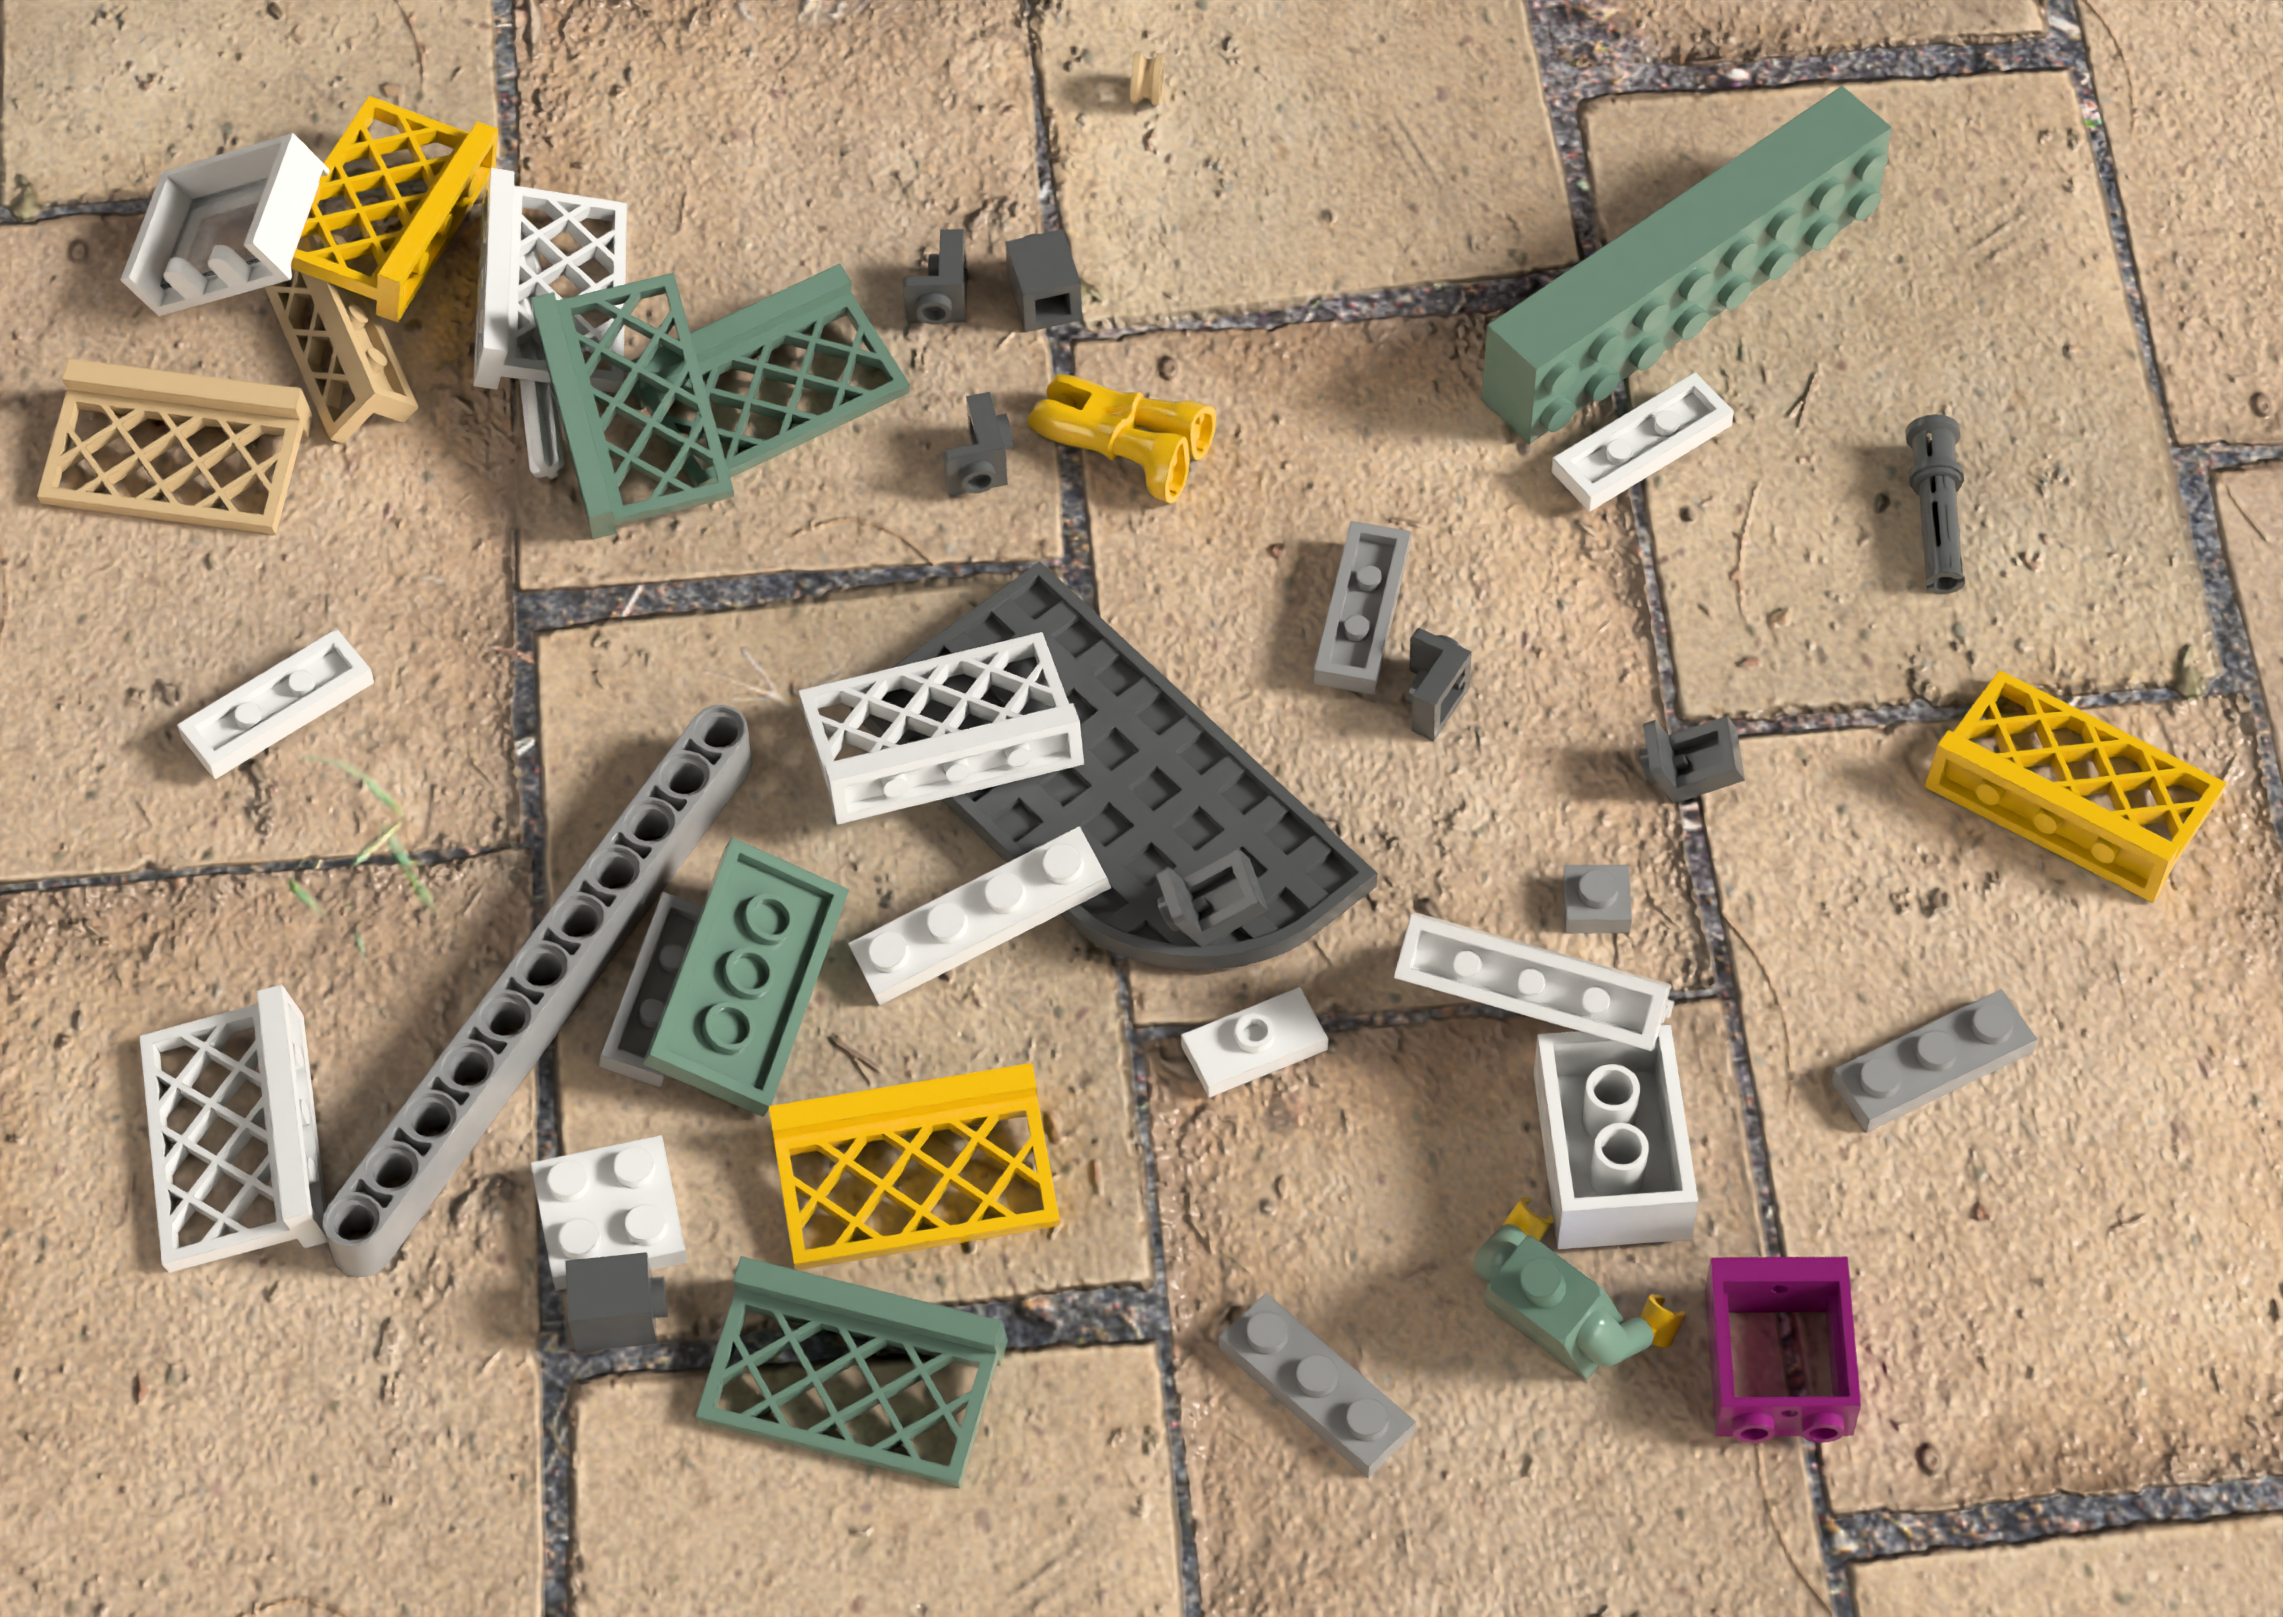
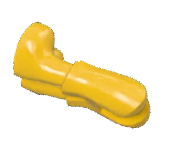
M1056 374L1047 386L1046 393L1049 399H1043L1036 403L1027 421L1032 430L1054 442L1100 452L1111 460L1116 456H1120L1141 465L1145 471L1148 492L1157 500L1171 504L1179 498L1185 486L1189 472V458L1201 460L1212 443L1216 427V412L1212 406L1191 400L1172 402L1144 398L1141 392H1119L1080 377ZM1143 427L1154 432L1140 430L1139 428Z

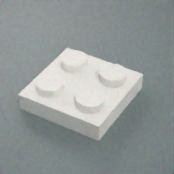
M662 1135L531 1162L555 1291L567 1289L566 1260L647 1252L651 1270L688 1263Z

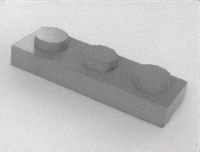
M1355 521L1350 522L1314 667L1313 684L1375 695L1410 550L1411 531Z
M662 892L601 1053L598 1067L661 1088L665 1074L642 1064L703 905Z
M2000 989L1835 1068L1831 1083L1862 1128L1868 1133L2033 1053L2038 1039L2003 990Z
M1267 1293L1219 1336V1349L1367 1478L1372 1476L1415 1434L1416 1421Z

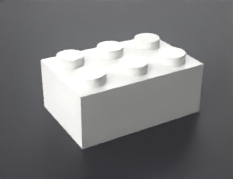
M1660 1025L1655 1047L1652 1051L1582 1031L1538 1034L1534 1081L1557 1249L1692 1240L1698 1196L1671 1025Z

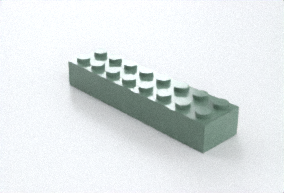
M1843 86L1839 87L1488 324L1481 400L1529 444L1548 431L1556 432L1570 421L1574 413L1593 400L1601 401L1615 390L1619 382L1638 369L1640 371L1647 370L1658 361L1664 351L1682 339H1692L1704 328L1709 320L1725 309L1733 310L1740 306L1747 299L1751 291L1769 279L1777 280L1782 277L1796 260L1812 249L1818 251L1827 246L1837 232L1853 221H1862L1869 217L1881 201L1880 191L1884 168L1888 162L1887 152L1892 127Z

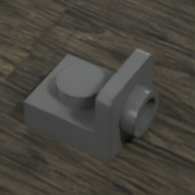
M940 229L939 254H929L928 276H907L903 279L906 320L909 323L938 325L950 322H966L968 263L964 229Z
M1417 628L1410 638L1409 664L1410 671L1417 675L1409 689L1407 702L1412 704V732L1434 741L1470 688L1471 651L1463 648L1457 641L1448 636H1436L1421 628Z

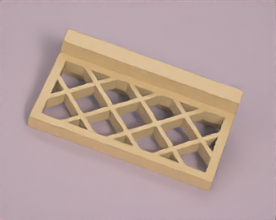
M67 359L62 376V381L67 391L37 494L41 504L276 535L301 437L308 438L313 420V414L301 388ZM80 410L105 413L112 423L83 442L74 431ZM116 415H124V416H123L122 418L118 419ZM147 419L162 420L170 432L140 450L128 431ZM174 422L182 424L177 427ZM206 426L221 428L228 437V440L198 457L186 439ZM233 430H239L240 432L235 434ZM263 434L283 436L280 451L257 465L244 447ZM121 436L134 454L108 471L103 472L91 454ZM71 440H72V442L74 443L75 447L72 448L71 450H69V447H70V444H71ZM180 444L192 462L162 480L150 464V461ZM238 451L251 470L221 488L208 469ZM83 459L87 461L97 476L77 490L58 488L62 472ZM142 466L156 484L136 498L120 496L113 484ZM274 473L272 482L270 483L267 476ZM200 474L214 491L213 494L194 506L179 504L171 493ZM260 482L268 493L263 515L237 511L230 500ZM107 490L109 494H102L101 492ZM165 497L168 502H163L159 500ZM224 505L227 510L217 508Z

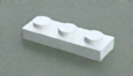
M1695 372L1553 457L1552 473L1590 512L1732 426L1734 411Z
M335 629L178 723L177 726L182 740L215 780L374 683L372 672L340 631Z

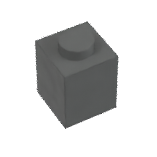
M1063 229L1042 234H1029L1023 238L1005 241L1007 279L1025 333L1082 320L1081 281Z
M647 1252L565 1261L568 1322L576 1352L657 1344L656 1318L668 1317L667 1292L664 1276L652 1277Z

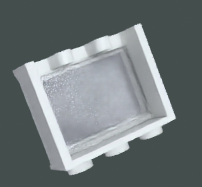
M294 133L163 171L120 280L158 316L291 280V261L316 195L319 179L329 175L330 170Z

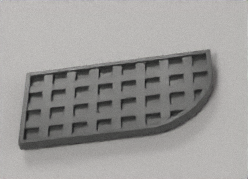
M1040 561L892 667H899L1040 632L1043 633L1069 704H1074L1080 720L1084 765L941 800L1006 863L1080 826L1107 876L1111 888L1060 915L1077 932L1093 943L1115 954L1142 963L1186 970H1216L1265 961L1289 952L1305 943L1377 887L1378 873ZM1035 657L1008 663L1004 671L1027 679L1038 664ZM966 674L948 677L943 686L966 694L977 679ZM992 684L981 700L1004 708L1015 693ZM902 688L887 692L881 700L905 708L916 693ZM931 699L920 712V715L943 723L954 707ZM1030 699L1019 714L1026 715L1054 707ZM969 713L957 729L964 730L993 722ZM869 714L862 724L876 737L881 738L893 722ZM908 728L896 744L903 745L931 737ZM1238 849L1250 858L1269 912L1203 947L1183 931L1174 932L1170 929L1162 917L1157 904V898L1163 895L1156 876L1157 872L1169 867L1184 879Z

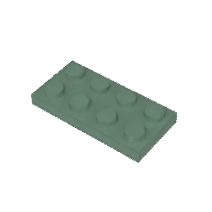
M732 837L723 850L642 1065L763 1117L769 1110V1106L773 1103L849 889Z

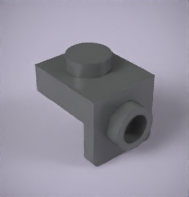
M990 392L966 396L968 431L972 445L949 449L943 453L945 482L948 494L951 496L964 493H982L991 488L1008 485L1006 450L1013 449L1012 433L1007 414L996 415Z
M1728 716L1671 735L1665 732L1657 720L1643 724L1646 747L1639 750L1643 772L1648 782L1652 785L1658 783L1674 804L1745 781L1737 728Z
M1239 849L1184 879L1169 867L1156 873L1163 893L1161 897L1157 898V904L1165 922L1172 931H1183L1201 947L1269 912L1250 858Z

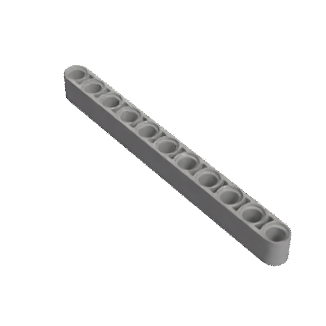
M713 705L703 709L693 718L330 1202L323 1215V1229L333 1259L342 1272L353 1277H369L380 1272L390 1262L746 779L752 768V753L747 721L737 709L726 705ZM728 744V746L715 748V746ZM686 790H695L690 794H679ZM650 837H661L655 841H644ZM615 884H627L619 889H609L610 886ZM579 932H591L584 937H572ZM543 980H556L547 986H536L537 983ZM507 1029H520L519 1031L511 1035H498L499 1033ZM471 1078L483 1079L472 1086L461 1085L464 1081ZM434 1128L446 1129L436 1136H423L427 1131ZM408 1179L404 1185L397 1188H385L393 1180ZM358 1230L370 1231L361 1239L346 1240L351 1233Z

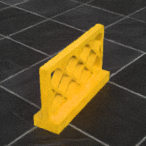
M368 96L323 163L330 172L329 175L319 179V186L300 236L302 238L318 234L325 248L310 252L296 248L291 261V269L376 300V315L398 323L487 184L491 168H496L498 129L476 121L471 131L466 132ZM375 119L397 127L400 134L373 140L368 128ZM440 143L453 148V151L450 155L426 160L420 146ZM405 149L409 150L414 163L387 169L381 155ZM365 158L370 159L375 169L374 172L347 177L343 169L345 163ZM423 178L428 188L425 193L401 197L395 184ZM384 187L390 199L389 201L362 207L356 195L357 192ZM344 195L350 210L322 216L317 206L319 201ZM389 217H399L403 226L402 230L380 236L376 235L370 223ZM354 225L359 226L365 239L336 245L330 231ZM373 254L378 266L372 276L348 268L345 260Z
M1999 670L1954 732L1948 730L1938 743L1924 787L2154 903L2164 888L2170 871L2222 796L2227 782ZM2002 695L2024 706L2028 715L2002 718L1996 701ZM2068 728L2080 734L2084 744L2058 746L2052 730ZM2037 733L2043 748L2016 751L2010 734ZM1994 736L2001 753H1994L1968 739ZM2124 756L2138 763L2142 772L2116 775L2108 758ZM2093 760L2100 777L2074 780L2066 763ZM2051 765L2058 782H2052L2026 769V767ZM2182 785L2202 795L2199 801L2173 804L2166 787ZM2150 789L2157 806L2131 809L2123 791ZM2107 793L2115 811H2109L2082 796ZM2165 822L2173 840L2169 841L2139 825Z
M1032 1063L769 1106L795 1270L1060 1226ZM1026 1116L1030 1138L1015 1158L985 1139L998 1121ZM982 1124L977 1132L967 1127ZM950 1129L968 1141V1144L949 1169L920 1150L932 1132ZM916 1135L911 1143L902 1138L904 1136ZM884 1140L902 1152V1155L883 1180L854 1161L868 1142ZM850 1146L845 1154L836 1149L838 1147ZM977 1149H980L1007 1167L988 1194H985L958 1176ZM819 1151L837 1164L817 1191L793 1176L790 1155ZM1032 1152L1036 1172L1024 1165ZM912 1159L941 1178L921 1206L892 1187ZM846 1170L875 1189L855 1217L826 1198ZM1017 1174L1040 1190L1043 1210L1015 1214L998 1203L997 1199ZM950 1185L980 1204L967 1223L948 1225L931 1213V1210ZM796 1192L809 1200L800 1213ZM884 1196L914 1215L900 1234L883 1237L864 1224ZM818 1207L847 1226L834 1245L805 1250L802 1228ZM988 1211L998 1216V1218L983 1220ZM922 1222L932 1227V1229L916 1231ZM856 1233L866 1239L850 1242Z

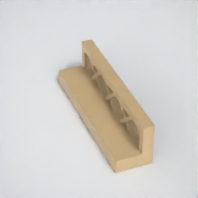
M331 233L336 245L346 243L342 236ZM315 234L300 238L296 248L310 252L325 247L319 235ZM353 259L345 260L348 268L358 271ZM296 270L294 271L291 287H286L284 282L265 287L330 440L344 444L372 413L405 423L419 408L370 298ZM307 298L312 299L315 305L309 330H305L302 324ZM325 341H331L333 346L328 373H323L320 366ZM344 384H349L356 400L341 415L339 406Z

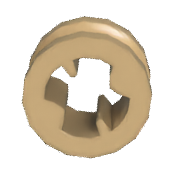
M1143 52L1134 53L1130 87L1131 103L1139 104L1141 99L1148 98L1152 101V105H1161L1165 74L1164 54L1157 53L1153 59H1147L1144 57Z

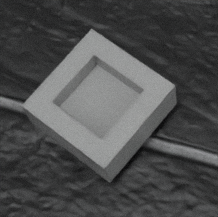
M1564 865L1565 933H1630L1632 916L1629 865Z

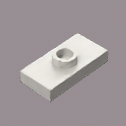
M1299 987L1181 1034V1046L1207 1096L1210 1098L1328 1050V1037Z

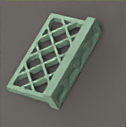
M840 263L690 333L703 381H707L705 388L709 403L714 402L742 410L735 432L717 428L721 444L730 446L726 457L730 478L909 393L910 384L851 293L852 281ZM843 316L848 317L857 331L852 347L820 339L824 325ZM813 331L811 336L805 335V334H807V333ZM863 342L869 351L861 349ZM784 344L807 350L800 372L769 364L768 360L771 351ZM661 346L646 369L673 383L684 367L685 362L683 356ZM815 352L848 360L841 382L808 374ZM760 356L759 361L754 360V358ZM640 357L633 359L631 361L636 363ZM856 363L881 369L888 380V383L873 390L849 385ZM730 369L754 374L747 396L716 389L715 386L719 375ZM763 377L795 385L788 407L756 399ZM638 379L630 392L641 410L646 408L651 417L666 393ZM688 379L683 389L693 394L690 380ZM803 388L836 396L832 409L821 415L796 410ZM844 398L850 399V401L843 404ZM697 411L693 422L670 416L666 413L661 424L679 434L690 435L700 420V416ZM751 412L782 420L783 423L779 434L766 441L744 435ZM792 423L797 424V426L791 428ZM666 440L676 457L681 448ZM739 448L745 450L743 452L738 453ZM690 454L682 468L694 488L717 483L714 467L711 466L702 470L694 455Z
M674 273L556 300L554 292L531 297L538 336L593 539L617 534L615 527L617 525L734 497V489ZM666 294L670 311L658 329L631 315L641 299ZM624 304L622 309L617 308L615 305ZM598 310L614 319L601 341L597 343L576 331L573 320L574 315ZM624 325L651 339L636 363L609 349ZM673 325L675 326L678 340L668 335ZM661 345L684 358L685 365L673 383L646 369ZM581 348L592 353L586 364ZM602 359L629 373L614 398L592 387L589 378ZM638 379L666 393L651 418L624 404ZM688 379L690 380L693 394L683 389ZM675 399L692 407L699 413L700 420L688 438L661 424ZM596 402L607 408L601 418L599 417ZM616 413L644 428L629 452L622 450L605 439L604 432ZM703 433L708 449L697 444ZM653 434L681 448L666 473L638 458ZM693 454L713 465L717 483L692 488L675 477L689 455ZM610 456L622 462L616 472H614ZM631 468L659 483L649 499L623 505L619 486ZM668 488L676 492L664 495Z
M740 1256L733 1278L736 1290L695 1416L698 1422L961 1488L997 1365L1001 1366L1008 1339L1003 1322ZM747 1311L775 1317L785 1334L782 1338L749 1355L739 1337ZM786 1320L804 1325L792 1331ZM823 1329L840 1333L850 1352L814 1371L799 1343ZM851 1336L868 1340L869 1342L857 1348ZM887 1346L904 1349L915 1369L880 1388L864 1359ZM792 1347L808 1376L772 1396L757 1366ZM737 1348L742 1360L730 1366L735 1349ZM917 1353L935 1358L922 1364ZM953 1362L978 1368L972 1390L945 1404L930 1375ZM857 1364L873 1393L837 1412L822 1383ZM750 1371L765 1400L741 1414L717 1408L724 1385ZM922 1380L939 1409L903 1429L887 1399ZM815 1387L830 1417L807 1430L789 1426L779 1407ZM880 1404L896 1433L872 1447L855 1443L845 1423ZM966 1409L961 1428H959L953 1415ZM772 1411L778 1423L759 1418ZM946 1421L957 1440L950 1465L945 1466L920 1459L910 1440ZM838 1428L844 1440L826 1436L825 1434ZM903 1444L909 1456L890 1451Z

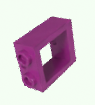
M1711 1257L1705 1285L1715 1437H1734L1740 1442L1759 1443L1767 1441L1774 1436H1803L1811 1442L1825 1443L1838 1440L1843 1436H1853L1861 1408L1848 1257ZM1825 1312L1833 1396L1735 1397L1729 1313Z

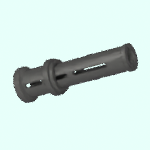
M1926 415L1913 420L1905 429L1906 443L1913 449L1914 466L1909 471V484L1913 491L1920 496L1921 530L1926 572L1924 578L1925 586H1927L1928 591L1935 594H1950L1959 591L1965 585L1956 492L1959 491L1964 482L1963 467L1956 461L1955 445L1961 438L1960 426L1955 419L1945 415ZM1928 433H1931L1932 440L1926 436Z

